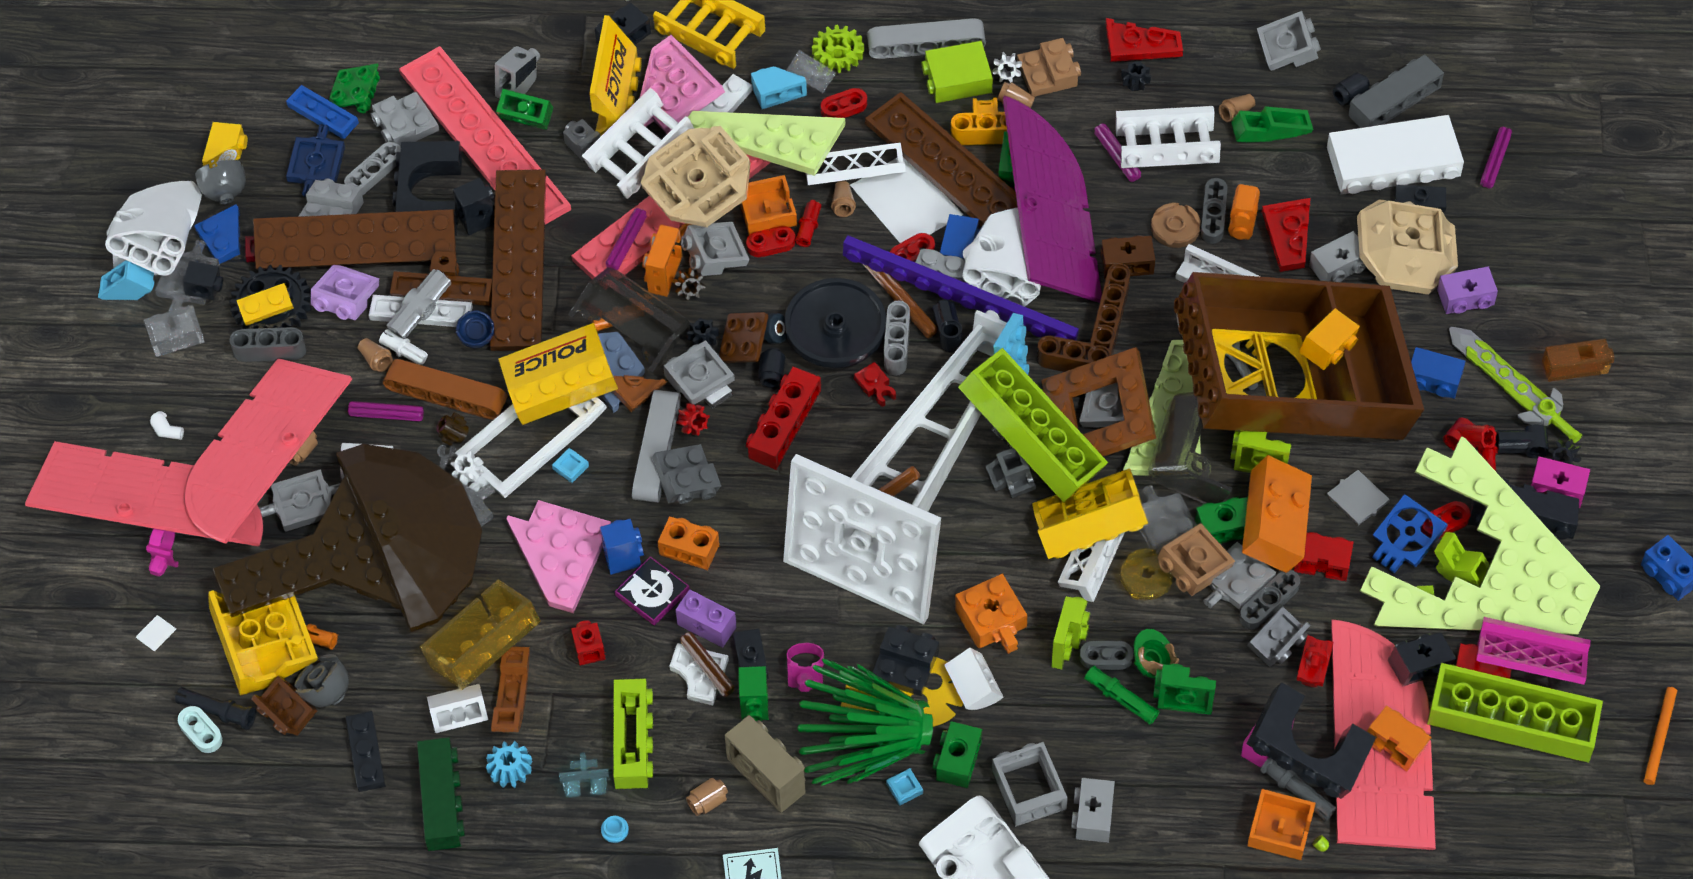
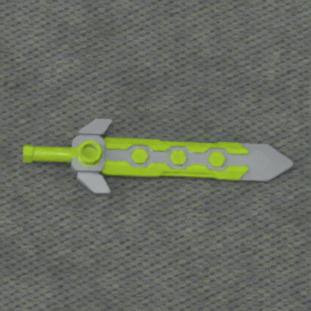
M1457 327L1449 328L1452 345L1473 364L1481 368L1505 392L1528 411L1518 414L1519 419L1531 425L1542 424L1543 426H1548L1552 423L1569 439H1573L1574 443L1580 440L1582 434L1560 417L1563 409L1562 394L1558 390L1553 388L1551 396L1548 397L1525 376L1510 366L1471 330Z

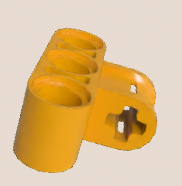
M973 98V113H959L951 119V136L961 145L1003 143L1004 131H1007L1005 112H998L997 98L979 101L977 98Z

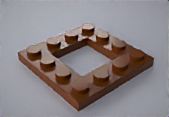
M1136 347L1042 379L1043 392L1077 429L1073 397L1114 383L1118 384L1124 421L1083 434L1102 456L1156 439L1140 352Z

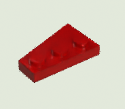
M1106 18L1105 24L1111 62L1183 57V46L1179 31L1157 27L1146 29L1136 27V23L1127 22L1125 25L1114 23V19Z
M1310 198L1262 206V215L1280 272L1305 268Z

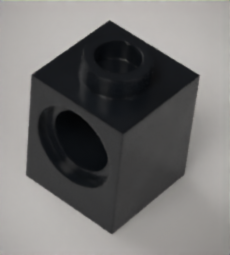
M189 261L183 279L185 295L214 300L217 291L221 292L224 278L220 277L219 266Z

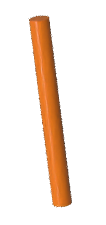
M1667 687L1644 777V783L1648 785L1655 784L1677 694V689L1674 687Z

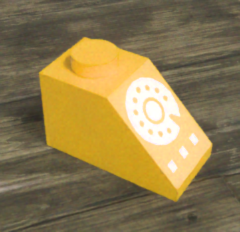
M212 123L202 160L203 166L209 164V168L217 166V161L239 160L241 158L242 150L246 149L248 142L242 125Z

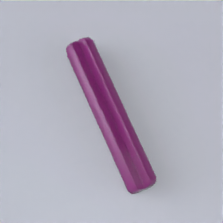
M1102 123L1096 126L1094 134L1130 182L1139 180L1141 178V171L1138 167L1121 168L1122 146L1107 125Z
M1504 126L1499 128L1480 184L1482 187L1490 189L1494 186L1511 138L1512 130Z
M640 208L634 209L606 260V267L613 271L619 269L647 218L645 210Z
M351 401L348 405L349 415L356 417L422 421L424 416L422 406Z

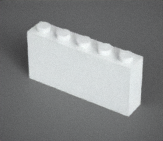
M1449 115L1329 133L1327 150L1341 194H1356L1361 191L1381 190L1396 185L1453 179L1461 176L1464 160Z

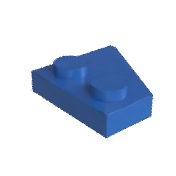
M237 204L194 225L197 234L218 265L240 254V212Z

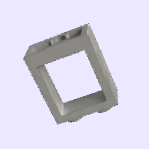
M1044 742L1038 744L1030 743L1023 746L1020 750L1011 753L1003 752L992 759L993 775L1015 827L1067 809L1068 797ZM1039 762L1052 792L1017 804L1004 773Z

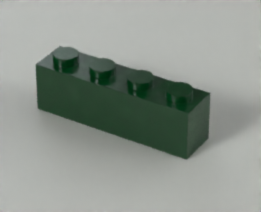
M450 737L417 741L424 833L428 851L461 847L460 837L465 836L464 821L459 820L458 812H463L461 795L457 796L456 788L461 787L460 773L454 770V763H459L457 747H452Z

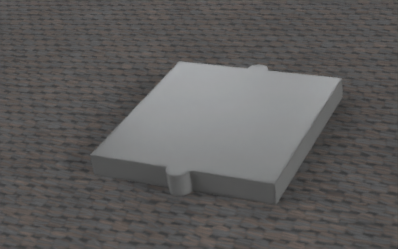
M1359 470L1355 471L1345 480L1341 479L1340 483L1326 495L1358 526L1370 516H1376L1377 511L1390 501Z

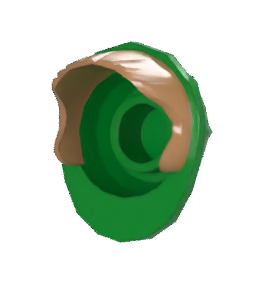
M1145 629L1135 637V666L1143 676L1156 679L1157 669H1162L1163 664H1178L1179 658L1176 657L1174 646L1169 643L1162 633L1154 629Z

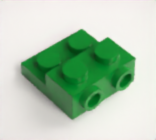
M1163 664L1162 669H1157L1153 698H1159L1158 708L1211 715L1216 680H1210L1202 676L1196 678L1189 677L1190 668L1180 664Z

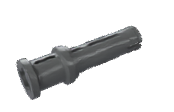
M1268 758L1262 765L1260 771L1263 774L1267 773L1277 781L1278 787L1284 790L1287 788L1297 798L1315 802L1314 812L1324 821H1327L1336 811L1335 806L1297 776V773L1281 768L1271 758Z

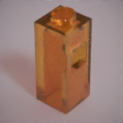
M1606 339L1546 347L1542 362L1548 382L1608 374L1611 363H1614V352L1612 348L1608 347Z

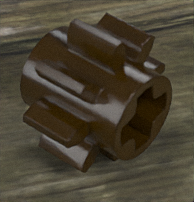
M689 268L688 272L684 273L679 270V278L673 280L675 285L680 286L675 290L677 295H681L684 292L686 300H689L690 296L699 298L700 289H705V285L699 282L703 278L702 274L697 273L694 275L692 268ZM689 280L693 284L691 287L686 285V282Z
M454 412L451 417L444 415L437 425V432L440 433L438 437L441 438L442 442L452 446L454 441L458 443L464 441L469 431V427L466 425L467 421L464 420L465 417Z

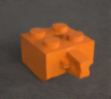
M1003 574L955 595V611L978 648L993 642H1001L1008 654L1018 649V641L1014 635L1017 634V631L1027 627V613Z

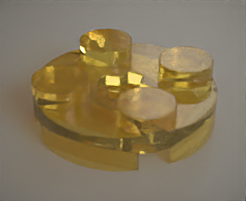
M1144 548L1133 551L1122 564L1121 582L1133 599H1156L1167 594L1171 589L1174 576L1170 572L1165 573L1160 568L1159 554L1156 553V550ZM1143 570L1154 573L1151 578L1141 576L1143 575Z

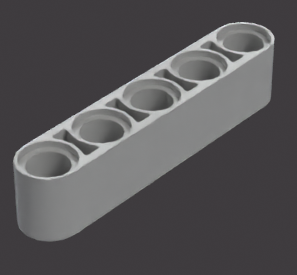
M979 19L873 27L867 32L869 55L875 59L925 55L927 50L982 41L983 47L986 45L983 22Z
M653 391L633 483V500L657 503L660 501L663 487L652 456L655 452L671 450L680 408L681 394L678 392Z

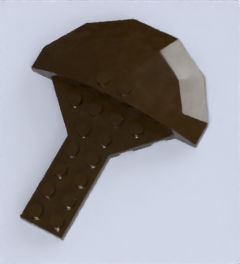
M361 444L336 453L344 478L313 535L213 568V574L231 618L334 583L341 587L345 585L357 590L359 594L374 600L378 598L390 603L392 607L400 609L410 632L438 623L446 610L458 600V596L464 589L472 584L482 537V528L460 480L418 452Z

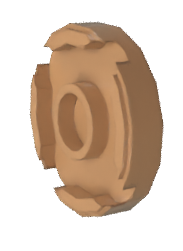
M1169 203L1155 211L1152 218L1151 231L1159 243L1167 247L1181 248L1188 246V244L1193 243L1200 233L1201 220L1198 213L1192 207L1182 206L1179 203Z

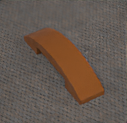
M503 646L497 704L494 707L491 731L519 732L528 684L529 647Z

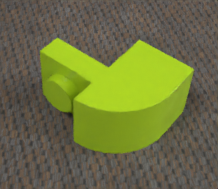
M1446 532L1434 551L1440 561L1436 567L1437 571L1451 582L1457 577L1480 588L1490 566L1482 552L1464 550L1456 534Z

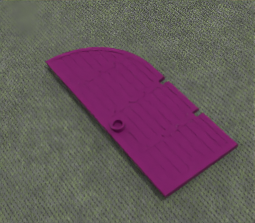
M1004 96V111L1028 281L1100 303L1102 297L1097 259L1090 256V254L1094 255L1096 252L1090 212L1083 210V208H1089L1080 166L1061 135L1042 116L1023 103Z

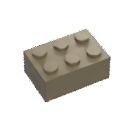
M748 715L725 734L727 759L780 813L805 794L806 780L803 763L796 756L792 758L786 752L785 745L778 738L773 739L768 734L766 726L760 720L755 721Z

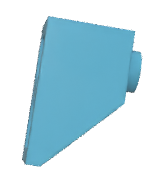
M774 66L751 73L753 92L761 109L807 96L806 79L803 76Z
M125 260L101 277L98 298L102 300H138L153 289L154 272Z

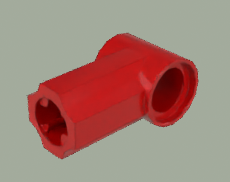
M1460 417L1443 436V440L1452 450H1455L1461 437L1466 438L1473 447L1491 449L1496 443L1497 433L1493 427L1474 425L1470 420Z

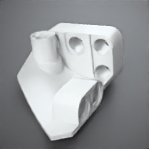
M193 181L169 182L146 188L130 195L122 208L117 211L107 230L106 249L110 253L162 276L171 274L185 250L189 230L198 213L202 197L198 185ZM171 239H177L180 242H173ZM161 258L168 259L169 261H163Z
M1018 208L991 214L974 241L963 250L965 265L962 277L972 286L1025 307L1039 295L1041 285L1030 282L1027 278Z
M976 796L969 800L925 835L919 842V846L932 862L942 879H1050L1029 850L1023 844H1020L993 805L983 796ZM956 864V872L948 876L949 867Z

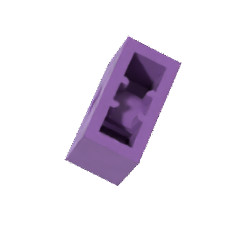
M1489 267L1441 275L1437 287L1446 314L1463 313L1466 310L1476 308H1488L1495 304L1498 292Z
M690 589L676 608L677 625L722 648L736 629L735 612Z

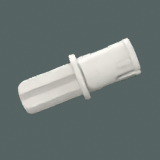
M388 329L380 336L379 343L395 351L397 356H404L418 365L425 363L428 354L411 344L409 339H403Z

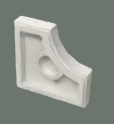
M677 643L669 666L670 670L679 674L686 681L688 700L713 706L718 693L717 688L682 644ZM706 650L722 671L725 672L729 661L728 655Z

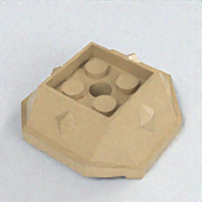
M721 126L688 129L648 158L641 185L671 221L708 227L747 199L751 162L749 157Z
M1378 200L1362 209L1357 215L1359 257L1365 266L1376 276L1375 280L1379 285L1390 286L1391 289L1429 295L1437 288L1441 275L1454 273L1458 268L1455 225L1446 219L1441 209L1415 205L1410 201L1400 203Z

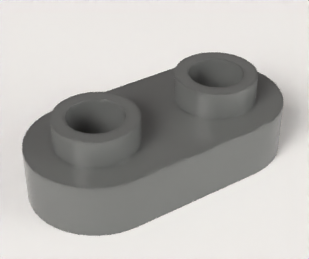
M1089 641L1080 649V662L1088 669L1095 665L1100 670H1123L1128 668L1133 662V648L1123 641ZM1089 656H1096L1097 659L1091 660ZM1122 656L1124 657V659L1117 660L1115 657Z

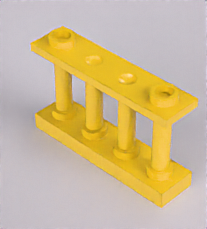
M679 0L667 16L657 11L653 14L654 28L660 34L672 35L677 41L732 69L736 67L735 49L749 33L761 37L765 32L764 15L734 0ZM689 3L702 7L686 26L675 21ZM709 13L721 17L706 36L695 31ZM729 23L741 27L726 46L715 41Z

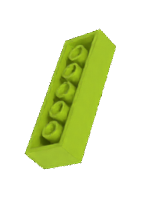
M1003 348L973 370L958 387L1063 502L1074 495L1108 464L1106 459Z
M1441 663L1427 724L1589 763L1595 747L1603 701Z

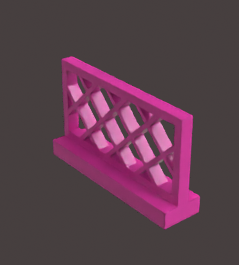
M1484 617L1478 639L1476 661L1585 685L1591 640Z

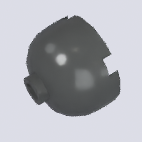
M238 160L217 161L216 167L209 168L208 164L198 169L195 173L200 192L206 198L212 201H219L220 204L233 202L234 198L245 188V171L243 164L241 165V161Z
M327 654L319 657L320 663L314 667L312 664L305 667L294 685L298 689L295 690L296 693L308 704L315 707H326L341 702L349 684L348 671L336 655Z

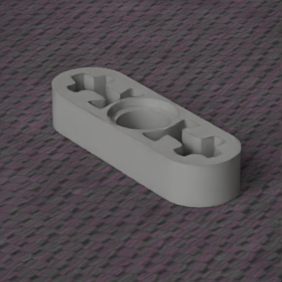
M394 142L384 143L349 173L344 183H360L361 185L358 187H361L362 195H364L397 166L396 152L401 150L399 144ZM371 166L380 167V170L376 173H369L367 171Z

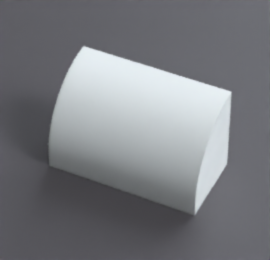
M968 648L945 664L966 709L977 710L985 708L1004 698L980 652Z
M479 684L427 697L435 733L488 720Z

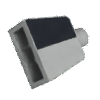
M516 46L495 63V97L500 99L502 89L525 94L537 78V61L540 59V54L536 49L530 48L527 51Z

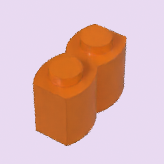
M1243 184L1237 186L1228 229L1231 237L1240 240H1249L1252 237L1260 197L1258 187Z

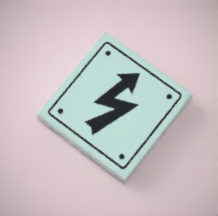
M778 848L723 855L726 879H782Z

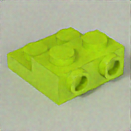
M1235 430L1230 459L1235 460L1234 470L1251 473V470L1267 455L1288 464L1291 444L1280 440H1266L1267 432Z
M1065 597L1053 641V668L1062 670L1064 660H1070L1072 648L1079 649L1081 640L1086 641L1090 612L1086 611L1087 601L1084 598Z

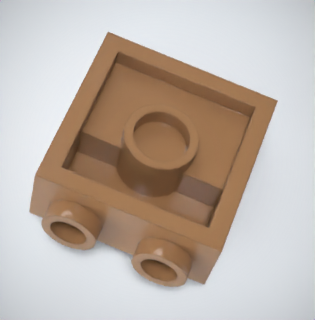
M1064 38L1040 43L1039 50L1017 55V61H1022L1020 70L1032 96L1035 97L1077 87L1078 76H1081L1080 66L1078 62L1072 61V46L1070 43L1066 44Z
M1201 523L1163 546L1158 556L1160 568L1165 573L1170 572L1176 578L1177 587L1182 592L1187 591L1191 596L1209 586L1215 577L1233 567L1235 563L1230 554Z

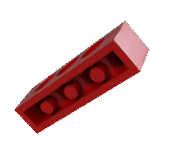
M792 367L789 374L783 376L779 392L772 395L767 413H763L760 416L755 434L751 433L747 439L746 448H748L750 460L777 470L821 392V377L796 367Z

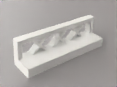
M901 143L829 152L826 158H833L830 162L824 160L827 166L823 172L815 176L806 173L807 185L906 172ZM896 148L898 163L887 164L880 158L885 150ZM882 150L878 156L872 152ZM868 152L876 158L870 167H863L856 162L861 153ZM850 154H857L854 159L848 156ZM837 156H845L851 161L846 170L839 171L831 165ZM878 160H879L882 164H884V165L874 166ZM853 164L859 167L857 169H850ZM829 167L835 171L825 173Z
M1190 244L1185 249L1184 262L1176 273V279L1183 283L1187 282L1192 272L1259 276ZM1192 255L1199 258L1201 261L1193 258Z
M1125 532L1119 534L1115 539L1095 542L1089 547L1092 550L1090 556L1079 561L1078 557L1081 552L1087 549L1081 550L1078 548L1073 550L1058 580L1059 586L1079 590L1082 598L1086 601L1094 602ZM1081 569L1082 574L1079 581L1069 580L1072 573Z

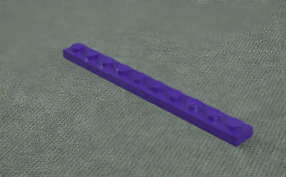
M847 235L843 243V256L852 262H859L869 266L876 272L889 274L898 281L914 284L917 288L936 293L943 299H951L960 303L965 308L975 309L983 313L992 310L998 314L1000 320L1005 322L1009 321L1013 313L1023 315V324L1026 330L1030 331L1034 336H1055L1077 341L1079 328Z

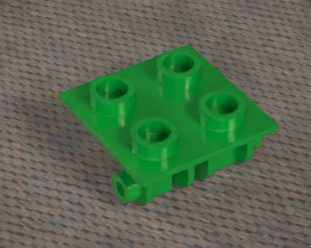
M378 63L339 70L328 101L339 107L355 105L360 113H366V111L370 110L371 99L374 98L376 86L380 80L379 72L377 71Z

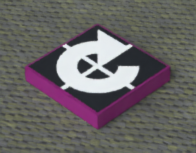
M650 556L615 591V596L655 626L687 594L690 588L689 585Z

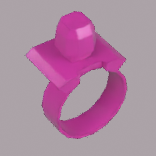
M153 529L149 544L146 546L147 552L151 554L149 571L152 575H163L168 567L167 565L178 567L179 562L173 559V550H171L175 532Z
M799 643L788 649V686L798 688L801 692H809L812 688L805 685L806 680L823 684V674L813 669V665L822 668L824 666L822 661L824 659V652L820 646L813 643ZM802 653L814 654L821 658L819 661L812 663V666L807 667L798 666V663L791 660L793 656Z

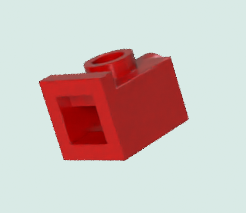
M581 621L577 623L575 628H571L580 666L606 660L597 622Z

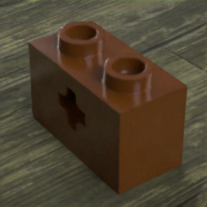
M1137 235L1128 238L1113 237L1102 240L1101 260L1104 279L1107 277L1109 268L1117 263H1122L1129 267L1130 276L1154 274L1155 254L1152 236Z

